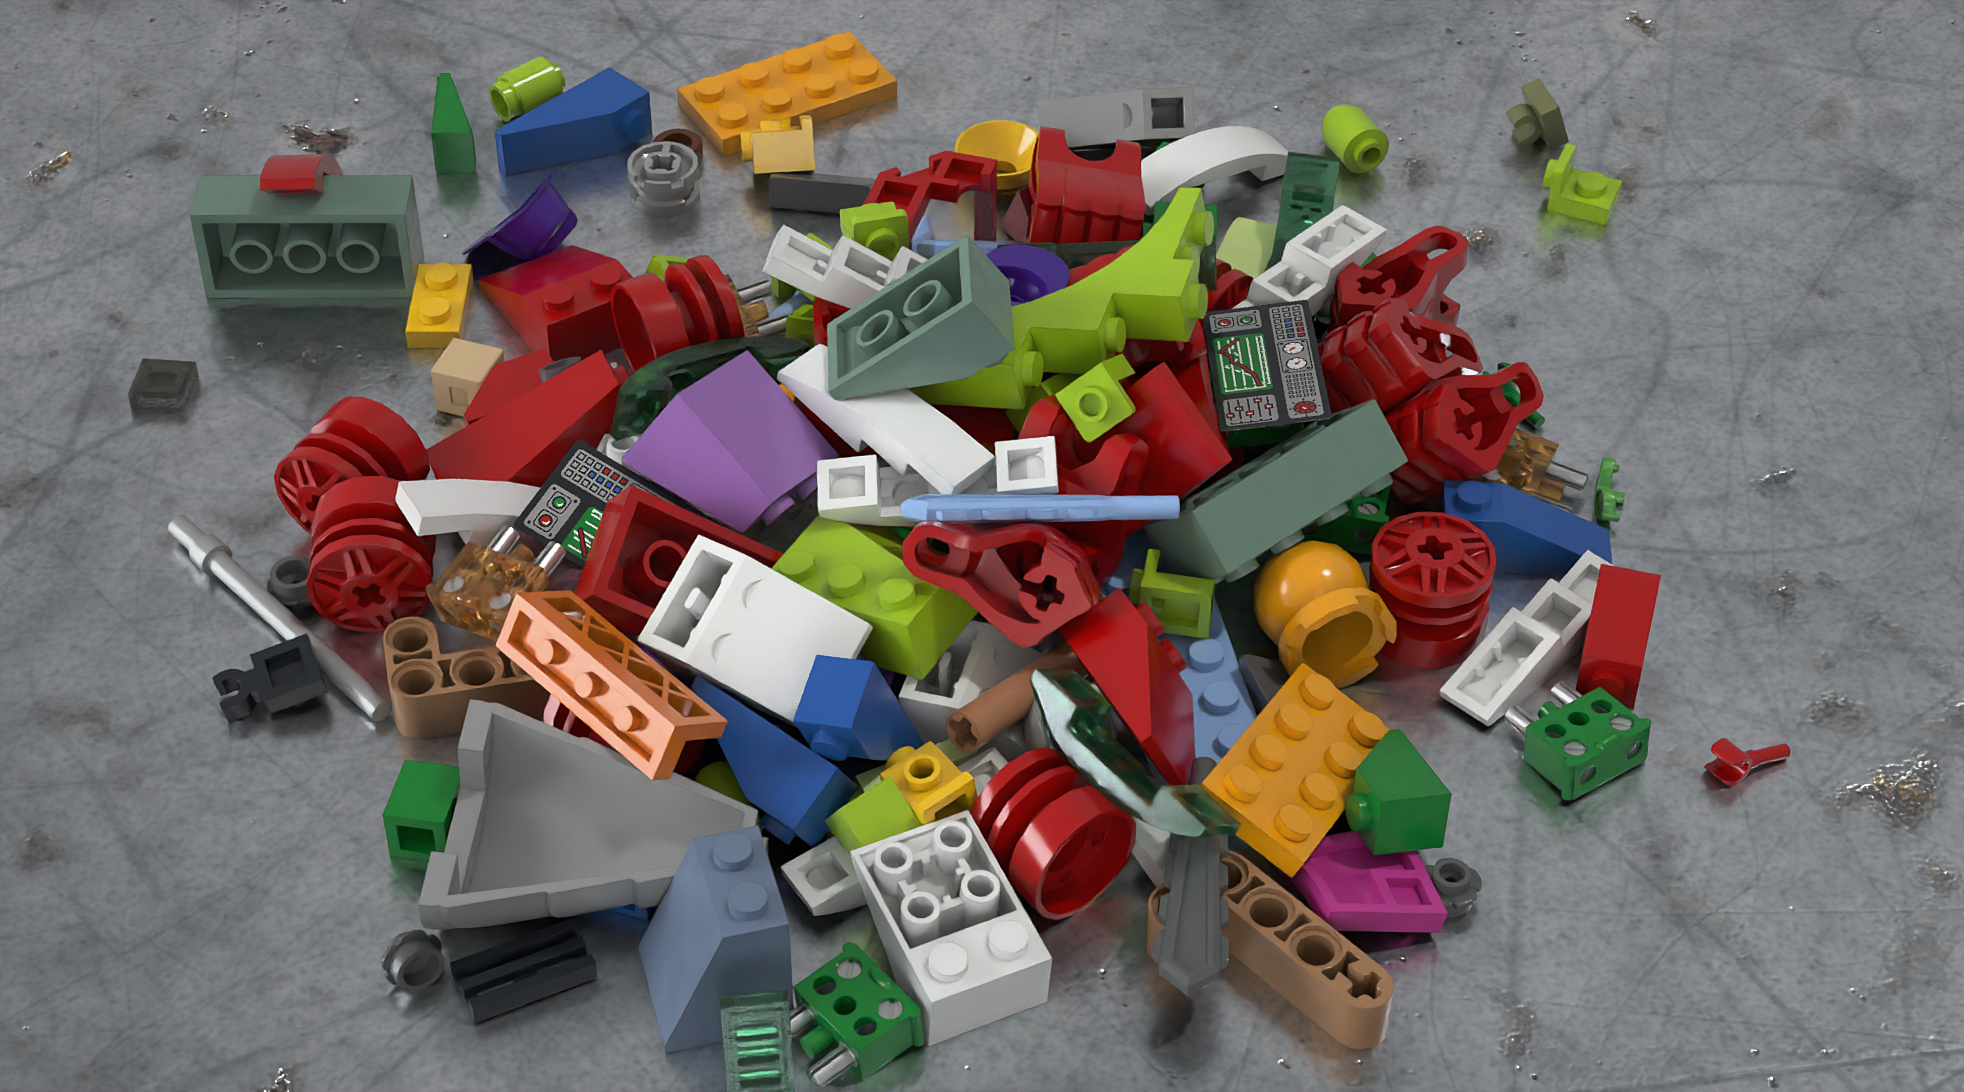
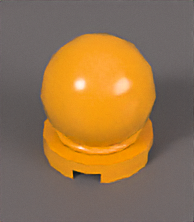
M1309 540L1298 542L1274 554L1264 562L1254 584L1253 608L1259 626L1278 646L1279 659L1290 677L1303 662L1316 673L1328 678L1339 689L1354 684L1376 669L1379 664L1374 656L1381 650L1386 640L1394 644L1396 639V620L1378 593L1370 591L1365 572L1351 555L1337 544Z

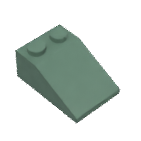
M967 234L827 324L828 393L835 400L967 379L985 367L990 368L999 364L1010 351L1015 349L1009 280Z

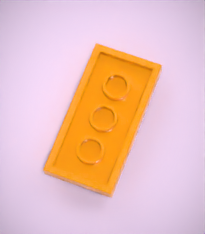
M849 31L843 34L832 35L825 40L810 45L789 49L782 54L755 63H747L740 68L713 77L702 78L695 83L677 88L678 105L717 150L725 156L740 151V132L760 129V120L791 118V126H800L799 116L810 115L812 125L897 97V80Z
M1302 662L1201 783L1190 799L1284 873L1293 878L1345 810L1347 797L1353 794L1356 768L1390 729L1376 715L1367 712L1338 690L1328 678L1316 673Z

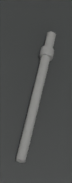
M179 515L172 519L168 526L169 533L189 550L190 560L207 575H216L286 640L307 633L314 646L322 673L375 722L384 720L390 714L392 704L231 558L232 552L230 548L217 536L205 534L184 515Z

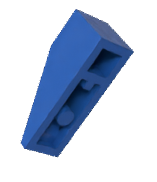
M612 68L605 69L495 131L499 172L509 176L618 153L652 133L649 91Z
M1443 480L1439 512L1465 519L1486 534L1495 547V572L1566 575L1587 550L1612 564L1609 530L1503 483Z
M816 655L793 720L814 753L835 761L845 760L847 756L888 761L890 756L902 747L911 746L917 750L924 745L874 662Z
M698 675L691 685L694 693L728 721L722 737L717 738L745 798L764 813L758 824L787 845L796 836L811 847H816L829 830L825 820L845 806L859 787L838 767Z

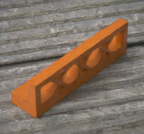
M571 590L516 593L496 647L652 781L671 778L686 741L722 737L728 723L723 716Z

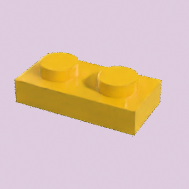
M440 262L418 265L405 330L408 348H447L453 338L463 340L473 286L471 264Z

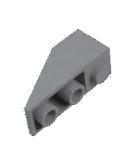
M1193 87L1136 89L1037 101L1038 132L1041 126L1065 130L1066 143L1071 151L1115 149L1116 139L1139 143L1141 148L1159 147L1162 142L1173 143L1186 136L1195 134Z

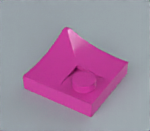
M1354 831L1323 837L1293 878L1275 866L1278 873L1289 879L1299 889L1313 912L1336 931L1440 933L1448 915L1417 850L1373 855L1358 833Z

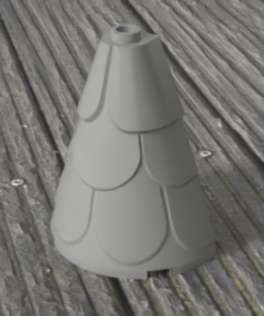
M470 699L458 745L460 791L444 853L431 851L418 902L420 920L426 929L446 930L493 926L548 916L558 918L570 917L634 903L640 909L659 906L693 839L757 826L758 810L675 772L672 773L670 779L652 781L621 753L586 737L578 738L497 702L487 703L482 700ZM762 837L766 852H768V838Z

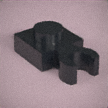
M307 633L250 654L254 666L253 669L245 672L239 669H227L219 672L212 678L221 696L233 691H239L234 697L219 702L228 720H238L246 717L255 709L258 703L263 701L272 714L328 693L314 646Z

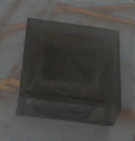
M143 358L128 392L130 407L133 409L185 412L199 377L196 362Z

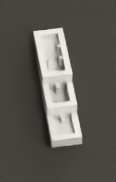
M1344 205L1340 206L1287 242L1282 260L1252 280L1247 299L1232 309L1307 300L1312 317L1335 294L1334 284L1336 277L1352 262L1361 266L1383 241L1387 229Z
M783 224L772 242L762 272L816 297L852 309L928 259L902 246L893 261L844 235H842L835 248L831 250Z
M818 344L778 371L777 380L856 452L859 453L867 446H870L902 476L915 469L941 494H960L991 471L995 458L992 453L951 419L907 388L835 400L828 393L827 346Z
M470 479L401 481L398 483L395 501L417 536L458 532L468 548L488 546L503 526H509L514 528L520 536V539L512 549L538 557L546 547L514 527V522L539 491L540 487L505 481Z
M1587 550L1559 583L1550 578L1522 611L1512 607L1439 690L1440 696L1486 726H1490L1505 715L1510 707L1513 708L1514 705L1524 701L1559 671L1584 646L1601 563L1612 564Z

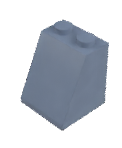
M758 825L693 839L638 945L641 964L666 1054L765 1032L767 1027L794 1009L789 921Z

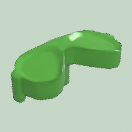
M1602 458L1600 472L1595 485L1594 507L1597 519L1618 522L1620 515L1615 513L1616 503L1624 504L1625 493L1610 490L1613 473H1618L1620 466L1615 464L1616 460L1612 458Z

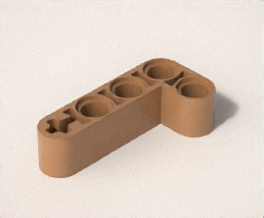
M421 617L398 619L388 625L384 631L383 647L396 727L404 736L412 739H429L461 734L470 699L482 700L487 703L497 702L536 720L544 721V710L551 693L496 646L440 654L438 635L434 624Z
M1228 850V856L1220 860L1221 863L1228 867V890L1220 894V897L1228 901V927L1221 930L1220 934L1229 939V952L1341 1044L1359 1050L1371 1049L1381 1044L1387 1036L1394 993V983L1390 974L1244 856ZM1163 883L1150 894L1148 900L1145 946L1147 954L1151 958L1155 933L1165 929V926L1158 922L1161 896L1170 892Z

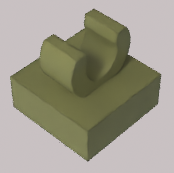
M1538 78L1522 86L1521 89L1526 104L1516 105L1506 112L1507 117L1515 127L1512 130V134L1519 145H1530L1540 135L1550 150L1568 143L1569 140L1560 108L1541 80Z

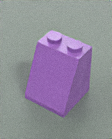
M746 350L679 392L622 459L633 470L739 532L744 533L761 520H764L768 526L776 523L796 504L793 500L794 497L797 496L804 503L818 492L817 461L837 459L839 454L751 353Z

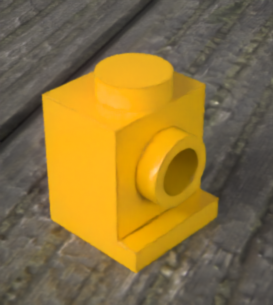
M810 115L799 116L800 126H791V118H770L760 120V129L740 132L742 161L752 162L754 174L815 170L813 125Z
M931 741L917 750L911 746L898 749L888 759L885 771L880 773L881 781L889 776L892 778L922 825L966 810L970 812L973 803L978 798L974 778L967 771L962 773Z

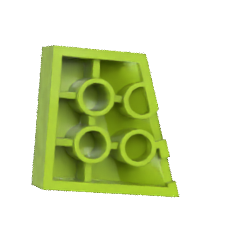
M818 515L771 569L869 623L873 629L860 650V655L874 662L877 667L923 680L978 611L962 596L913 576L903 564V541L905 539L888 527L836 521L822 518Z

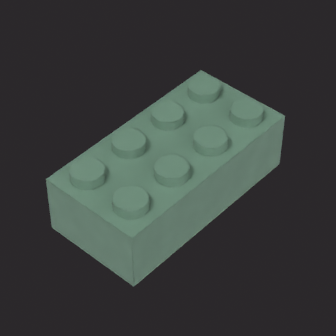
M261 175L199 176L189 216L206 298H412L418 265L424 263L413 175H323L324 193L268 194L261 191Z
M1374 399L1333 413L1330 419L1316 420L1180 503L1178 519H1154L1143 527L1155 549L1161 550V560L1169 574L1215 580V584L1226 579L1229 583L1255 570L1259 566L1255 558L1270 550L1273 554L1279 553L1304 538L1302 529L1317 522L1318 526L1323 525L1349 510L1347 501L1361 494L1362 498L1368 497L1390 485L1394 481L1390 472L1408 462V459Z

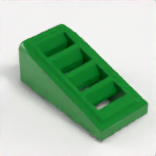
M440 73V76H437L431 129L435 170H438V174L473 173L476 170L473 132L451 74Z

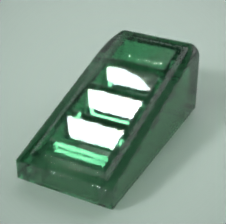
M788 990L719 997L727 1092H795ZM776 1022L774 1025L736 1028L739 1025Z

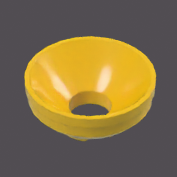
M991 120L981 122L967 128L959 135L954 146V152L997 159V171L1008 172L1006 174H997V193L1012 195L1029 184L1031 159L1039 132L1026 124L1015 121Z

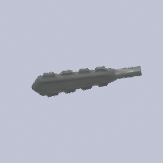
M1205 756L1198 757L1192 762L1188 811L1181 818V825L1171 829L1168 851L1176 858L1166 862L1163 885L1170 892L1161 896L1158 922L1164 925L1165 929L1155 933L1152 960L1159 965L1158 974L1187 996L1219 980L1220 970L1227 967L1229 962V939L1220 934L1221 930L1228 927V901L1220 897L1221 893L1228 890V867L1220 862L1222 858L1228 856V834L1219 828L1218 820L1190 799L1217 765L1212 758Z

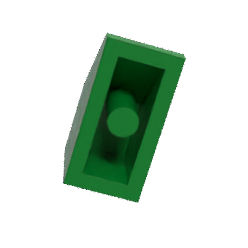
M1400 729L1389 730L1356 768L1353 794H1350L1346 800L1347 822L1351 830L1358 833L1373 855L1441 848L1444 844L1452 793Z

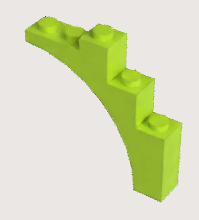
M1180 187L1159 221L1138 243L1111 264L1069 287L1034 301L1012 306L1015 349L1010 351L999 364L990 368L985 367L967 379L907 389L928 404L1024 410L1033 387L1040 385L1043 372L1085 374L1099 363L1113 358L1116 352H1122L1126 338L1189 342L1197 319H1203L1207 311V287L1205 284H1199L1198 274L1201 252L1204 245L1209 246L1211 244L1214 233L1213 214L1210 211H1205L1202 188Z

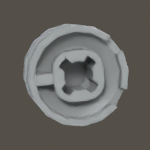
M663 141L643 145L631 153L627 160L628 179L632 183L629 187L630 202L638 211L656 217H670L685 213L696 206L700 199V187L697 181L699 175L698 158L691 148L681 143Z

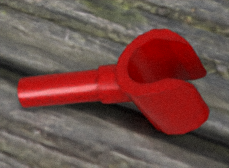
M1722 738L1711 747V752L1717 758L1705 764L1704 768L1725 784L1736 786L1747 776L1751 768L1789 758L1790 748L1787 744L1783 743L1744 752L1728 739Z

